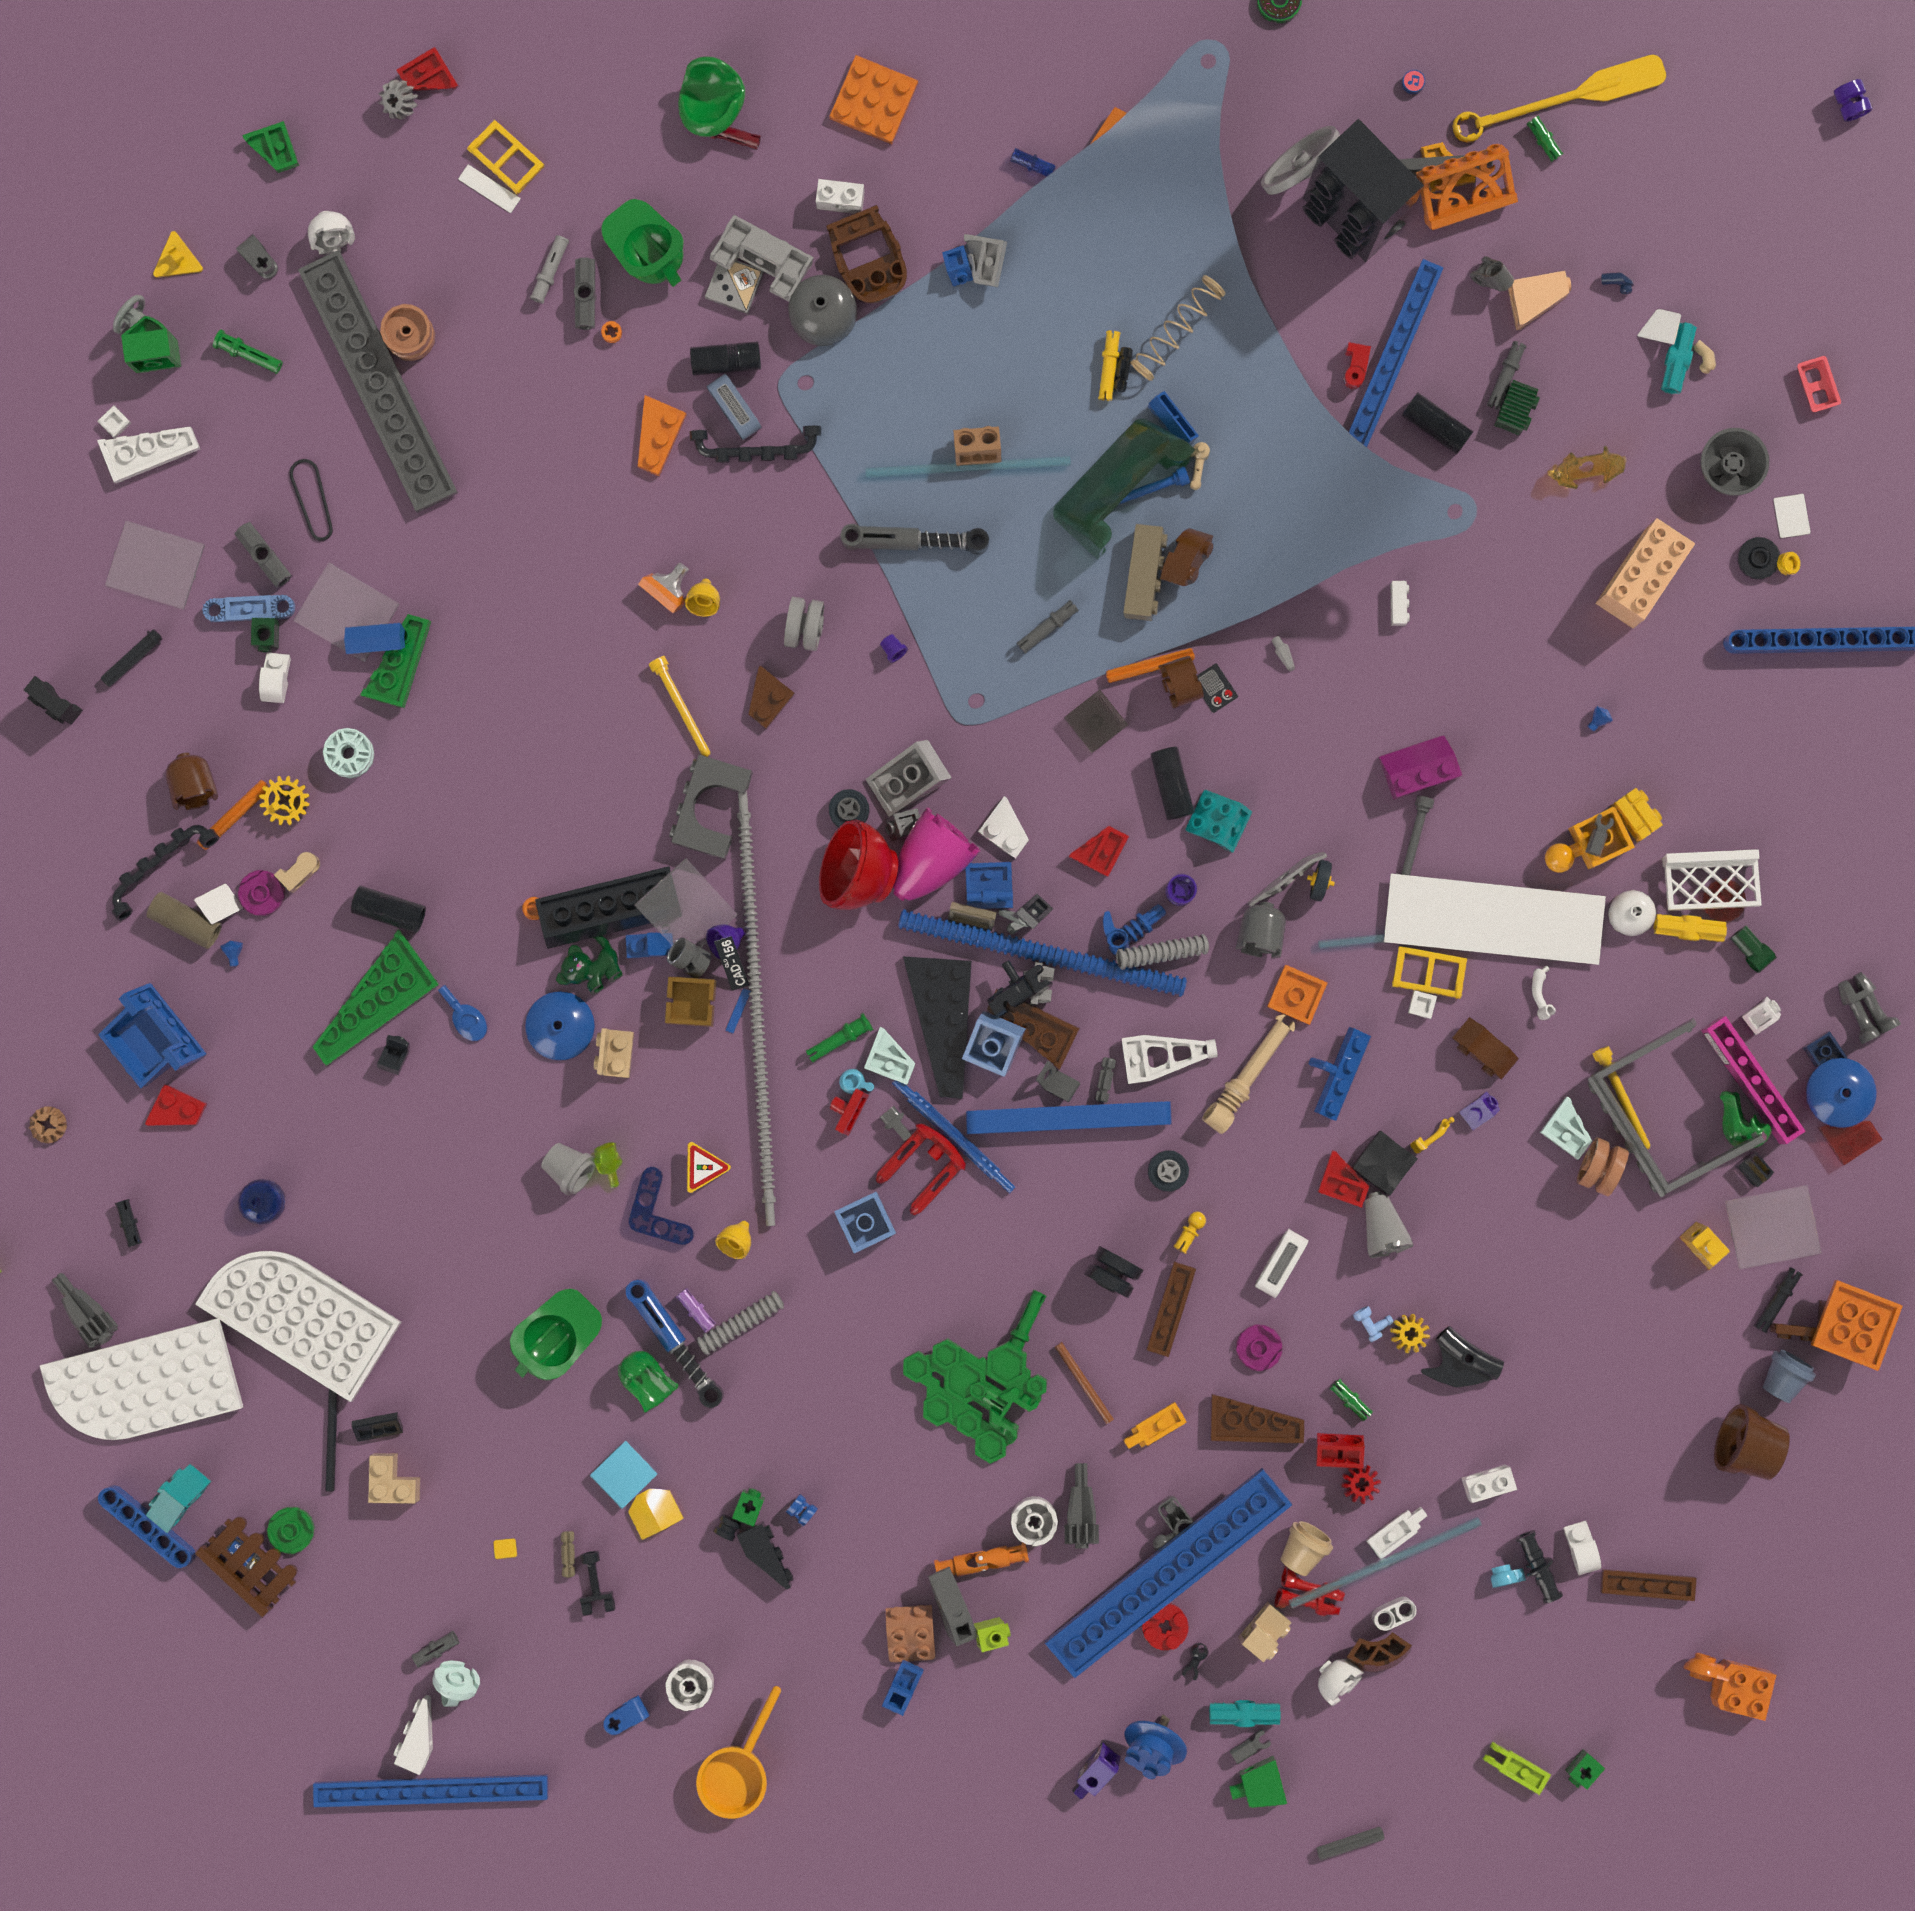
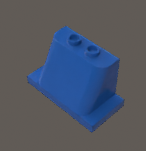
M151 983L124 993L119 998V1001L125 1009L98 1034L110 1049L112 1055L118 1059L140 1089L148 1086L170 1067L177 1071L201 1060L207 1055Z

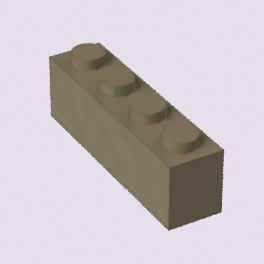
M1136 524L1123 612L1127 619L1152 621L1153 615L1158 613L1159 602L1155 601L1156 592L1160 593L1162 579H1158L1159 570L1163 569L1165 557L1161 556L1162 548L1167 547L1168 534H1164L1163 527Z

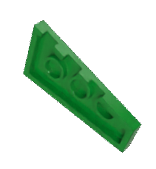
M407 614L401 624L405 630V648L389 650L384 653L382 662L378 669L374 670L366 689H363L360 696L405 709L431 625L430 620Z

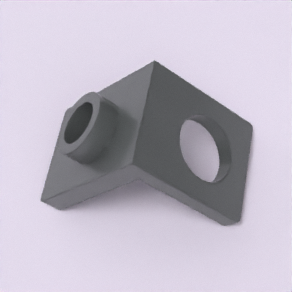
M1047 1061L1036 1079L1044 1090L1066 1102H1070L1080 1086L1079 1081L1058 1071L1049 1061ZM1049 1070V1074L1047 1078L1044 1080V1076L1046 1072Z

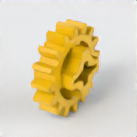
M278 776V782L276 783L270 779V787L263 786L262 788L266 794L259 795V798L264 800V803L260 804V808L267 809L263 815L267 816L270 814V822L278 819L280 826H282L283 821H287L288 825H291V819L299 822L300 818L298 815L307 814L303 807H309L310 803L304 801V799L309 797V794H303L306 788L305 785L298 787L299 780L296 779L292 783L290 782V776H287L285 781H282L281 777ZM279 786H290L294 789L284 791ZM273 792L275 802L269 806V796ZM278 792L285 798L290 797L289 806L291 809L285 804H278L280 802ZM300 796V806L296 810L293 806L294 800ZM279 810L287 811L289 815L281 816L275 812Z

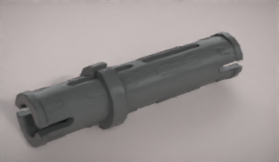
M1513 341L1507 358L1503 360V368L1486 403L1491 408L1494 405L1496 410L1501 408L1515 371H1518L1520 368L1519 362L1527 347L1523 343L1518 345V341Z
M1068 600L1056 612L1052 611L1045 621L1020 641L1016 642L1017 645L1026 654L1056 628L1063 627V623L1079 610L1073 605L1071 600Z

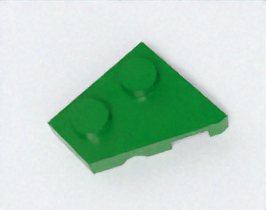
M284 121L242 135L243 139L278 173L300 166Z

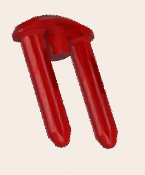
M922 1123L915 1125L916 1130L912 1133V1136L882 1166L875 1178L878 1184L887 1182L926 1139H930L935 1143L927 1153L936 1161L944 1153L947 1154L950 1158L948 1164L911 1203L909 1211L912 1215L922 1213L960 1170L965 1171L966 1163L956 1147L941 1133ZM912 1141H915V1145L899 1160L898 1156ZM946 1172H949L950 1175L935 1191H932V1187Z

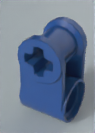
M639 1695L610 1712L605 1718L603 1726L607 1733L617 1735L629 1727L642 1722L650 1715ZM612 1717L614 1720H620L618 1728L616 1726H610Z

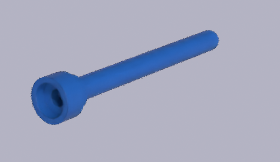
M1184 466L1175 469L1176 472L1172 473V476L1087 506L1084 509V513L1089 516L1174 484L1176 486L1181 485L1182 487L1190 484L1189 476Z

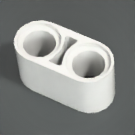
M1399 1597L1374 1609L1372 1621L1380 1630H1390L1413 1619L1417 1609L1409 1598ZM1403 1603L1410 1604V1610L1407 1614L1399 1613V1607ZM1381 1613L1389 1614V1620L1385 1624L1378 1623V1617Z

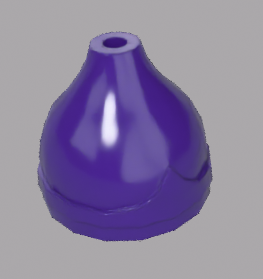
M727 924L712 926L706 933L708 947L715 957L720 959L714 941L732 936L738 950L745 932L742 928H735Z

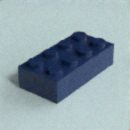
M1830 1031L1825 1032L1802 1047L1816 1068L1831 1059H1848Z

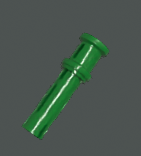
M222 329L218 331L214 338L213 348H220L230 353L232 357L237 358L240 356L275 374H278L282 367V360H278L244 344L243 339L239 337L236 339L227 335Z
M861 1013V1017L849 1024L846 1022L842 1026V1030L807 1049L806 1053L808 1056L817 1051L815 1055L809 1057L810 1060L814 1063L849 1040L855 1042L857 1037L867 1031L872 1032L874 1029L866 1015Z
M1034 1289L1016 1329L1010 1332L1009 1342L1023 1350L1025 1343L1030 1340L1029 1332L1047 1297Z

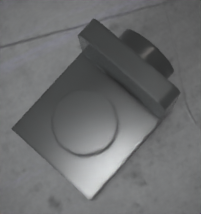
M917 808L893 814L885 819V830L890 836L891 841L908 836L915 822L920 817Z

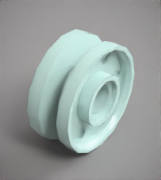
M350 728L340 729L332 733L326 740L323 749L324 760L328 767L339 776L346 778L360 777L366 773L373 764L375 755L373 745L369 739L358 730ZM347 748H353L354 755L349 759H345L344 751Z

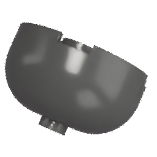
M815 275L806 278L797 286L788 304V314L793 329L801 339L813 345L829 346L845 336L847 337L852 331L857 318V307L854 295L843 281L830 275Z

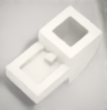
M266 654L264 668H261L259 679L261 701L284 703L288 687L287 676L291 661L290 655Z
M1583 1521L1564 1527L1563 1530L1578 1576L1601 1569L1595 1540L1593 1541L1587 1522Z

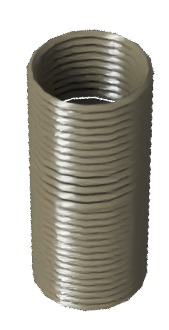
M159 892L154 897L147 910V918L206 949H209L215 943L222 928L221 923L211 924L203 913L188 907V905L163 892Z

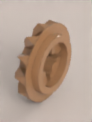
M46 1106L35 1110V1113L30 1118L29 1129L31 1130L32 1137L42 1143L56 1142L65 1134L67 1128L66 1118L55 1107ZM48 1118H50V1124L56 1127V1129L48 1128L45 1131V1126H43L42 1123L39 1122L47 1121Z

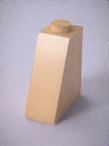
M1565 271L1514 280L1508 291L1516 330H1521L1568 296L1569 291H1571V280L1569 277H1566Z

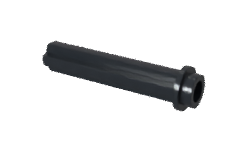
M155 629L152 631L148 630L147 635L101 676V680L107 686H112L157 644L161 645L160 641L163 640L161 635Z

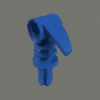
M1157 904L1144 915L1141 913L1136 914V921L1130 920L1129 926L1124 925L1120 929L1114 927L1110 911H1106L1103 917V927L1110 952L1116 956L1118 949L1124 951L1125 948H1130L1129 943L1131 941L1136 943L1138 941L1136 937L1142 938L1144 931L1151 933L1153 931L1151 926L1166 915L1165 909ZM1118 939L1124 941V943L1119 946L1113 944V942Z

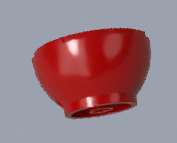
M857 819L846 821L833 834L826 848L819 876L820 898L828 907L840 910L858 909L873 902H882L891 892L898 872V856L894 850L889 848L882 835L871 825Z

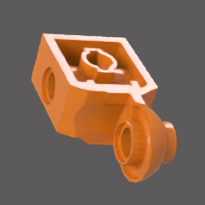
M1695 1653L1694 1658L1689 1659L1683 1665L1684 1669L1690 1671L1689 1676L1703 1681H1712L1710 1697L1714 1706L1721 1710L1766 1721L1776 1674L1769 1670L1723 1659L1717 1664L1715 1663L1716 1658L1701 1653Z

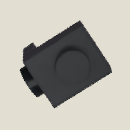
M388 1035L386 1046L377 1062V1068L399 1075L409 1055L410 1043L403 1037Z

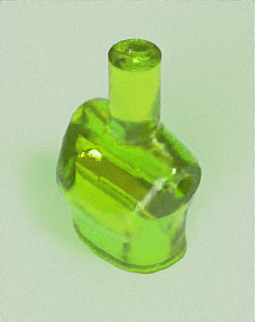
M605 1143L594 1149V1162L600 1174L608 1175L610 1187L613 1188L619 1186L616 1170L622 1165V1159L617 1152L616 1143Z

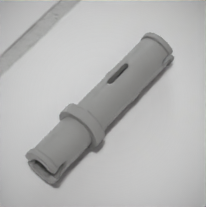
M555 236L543 269L536 277L538 281L530 296L535 302L543 304L549 287L554 284V275L569 244V240L562 236Z

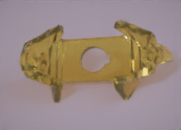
M1604 446L1603 453L1576 458L1571 452L1563 458L1561 464H1554L1553 470H1548L1547 474L1556 480L1558 485L1577 489L1578 485L1573 482L1577 479L1605 475L1604 483L1611 481L1617 475L1624 473L1627 459L1625 456L1621 457L1619 454L1610 453L1607 446ZM1587 461L1593 462V468L1590 471L1584 472L1579 469L1583 463Z

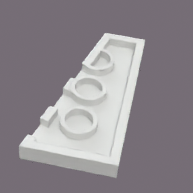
M191 427L163 430L151 434L142 433L130 437L122 436L109 440H97L112 479L116 484L200 450Z

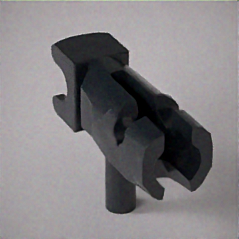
M1008 960L1002 964V967L1010 978L1009 985L1005 988H999L987 1002L994 1014L1000 1018L1009 1012L1007 1008L1008 1002L1016 1008L1036 994H1041L1052 987L1053 983L1049 980L1038 981L1039 974L1044 971L1041 965H1036L1025 972V975L1019 977Z

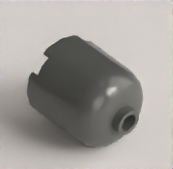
M1260 902V905L1249 907L1243 914L1235 949H1241V953L1262 958L1264 953L1272 954V959L1280 958L1286 926L1284 914L1274 908V904L1269 902Z

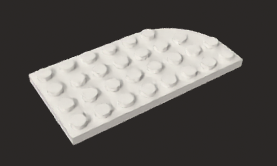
M276 1251L249 1253L232 1260L212 1277L195 1304L350 1402H353L401 1324L400 1320L302 1259Z
M219 1318L40 1365L48 1396L56 1411L72 1427L95 1438L107 1440L131 1438L243 1408Z

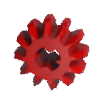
M1366 1465L1363 1471L1362 1468H1356L1357 1471H1354L1353 1468H1348L1351 1475H1342L1348 1482L1341 1483V1487L1349 1488L1344 1492V1495L1346 1497L1352 1495L1351 1501L1354 1503L1360 1497V1502L1365 1504V1496L1372 1501L1374 1497L1371 1492H1380L1374 1485L1381 1484V1480L1373 1479L1378 1473L1377 1471L1370 1472L1371 1467L1369 1465ZM1359 1478H1362V1480L1366 1482V1484L1362 1486V1489H1360L1358 1486H1355V1484L1359 1482Z

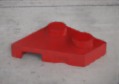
M435 47L396 69L400 78L407 81V86L414 87L413 91L456 89L459 87Z
M1108 826L1070 853L1069 858L1108 877L1129 836Z
M164 1084L145 1125H198L207 1103Z
M1332 1150L1317 1192L1362 1208L1369 1185L1336 1151Z

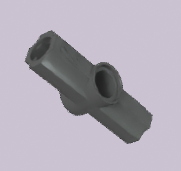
M591 258L575 259L574 295L576 329H595V301L597 298L595 292V259ZM585 289L591 291L589 297H580L581 291Z
M248 522L237 529L234 533L274 586L278 588L289 582L293 576L252 523ZM263 550H268L267 558L259 560V553Z

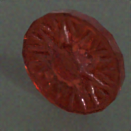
M1730 880L1727 883L1737 893L1742 888L1735 881ZM1715 881L1707 888L1715 894L1722 885ZM1725 888L1717 895L1723 902H1730L1734 897ZM1742 891L1740 896L1746 900L1745 893ZM1704 892L1702 898L1703 903H1707L1711 898L1706 892ZM1745 907L1705 909V911L1714 920L1726 922L1738 918Z

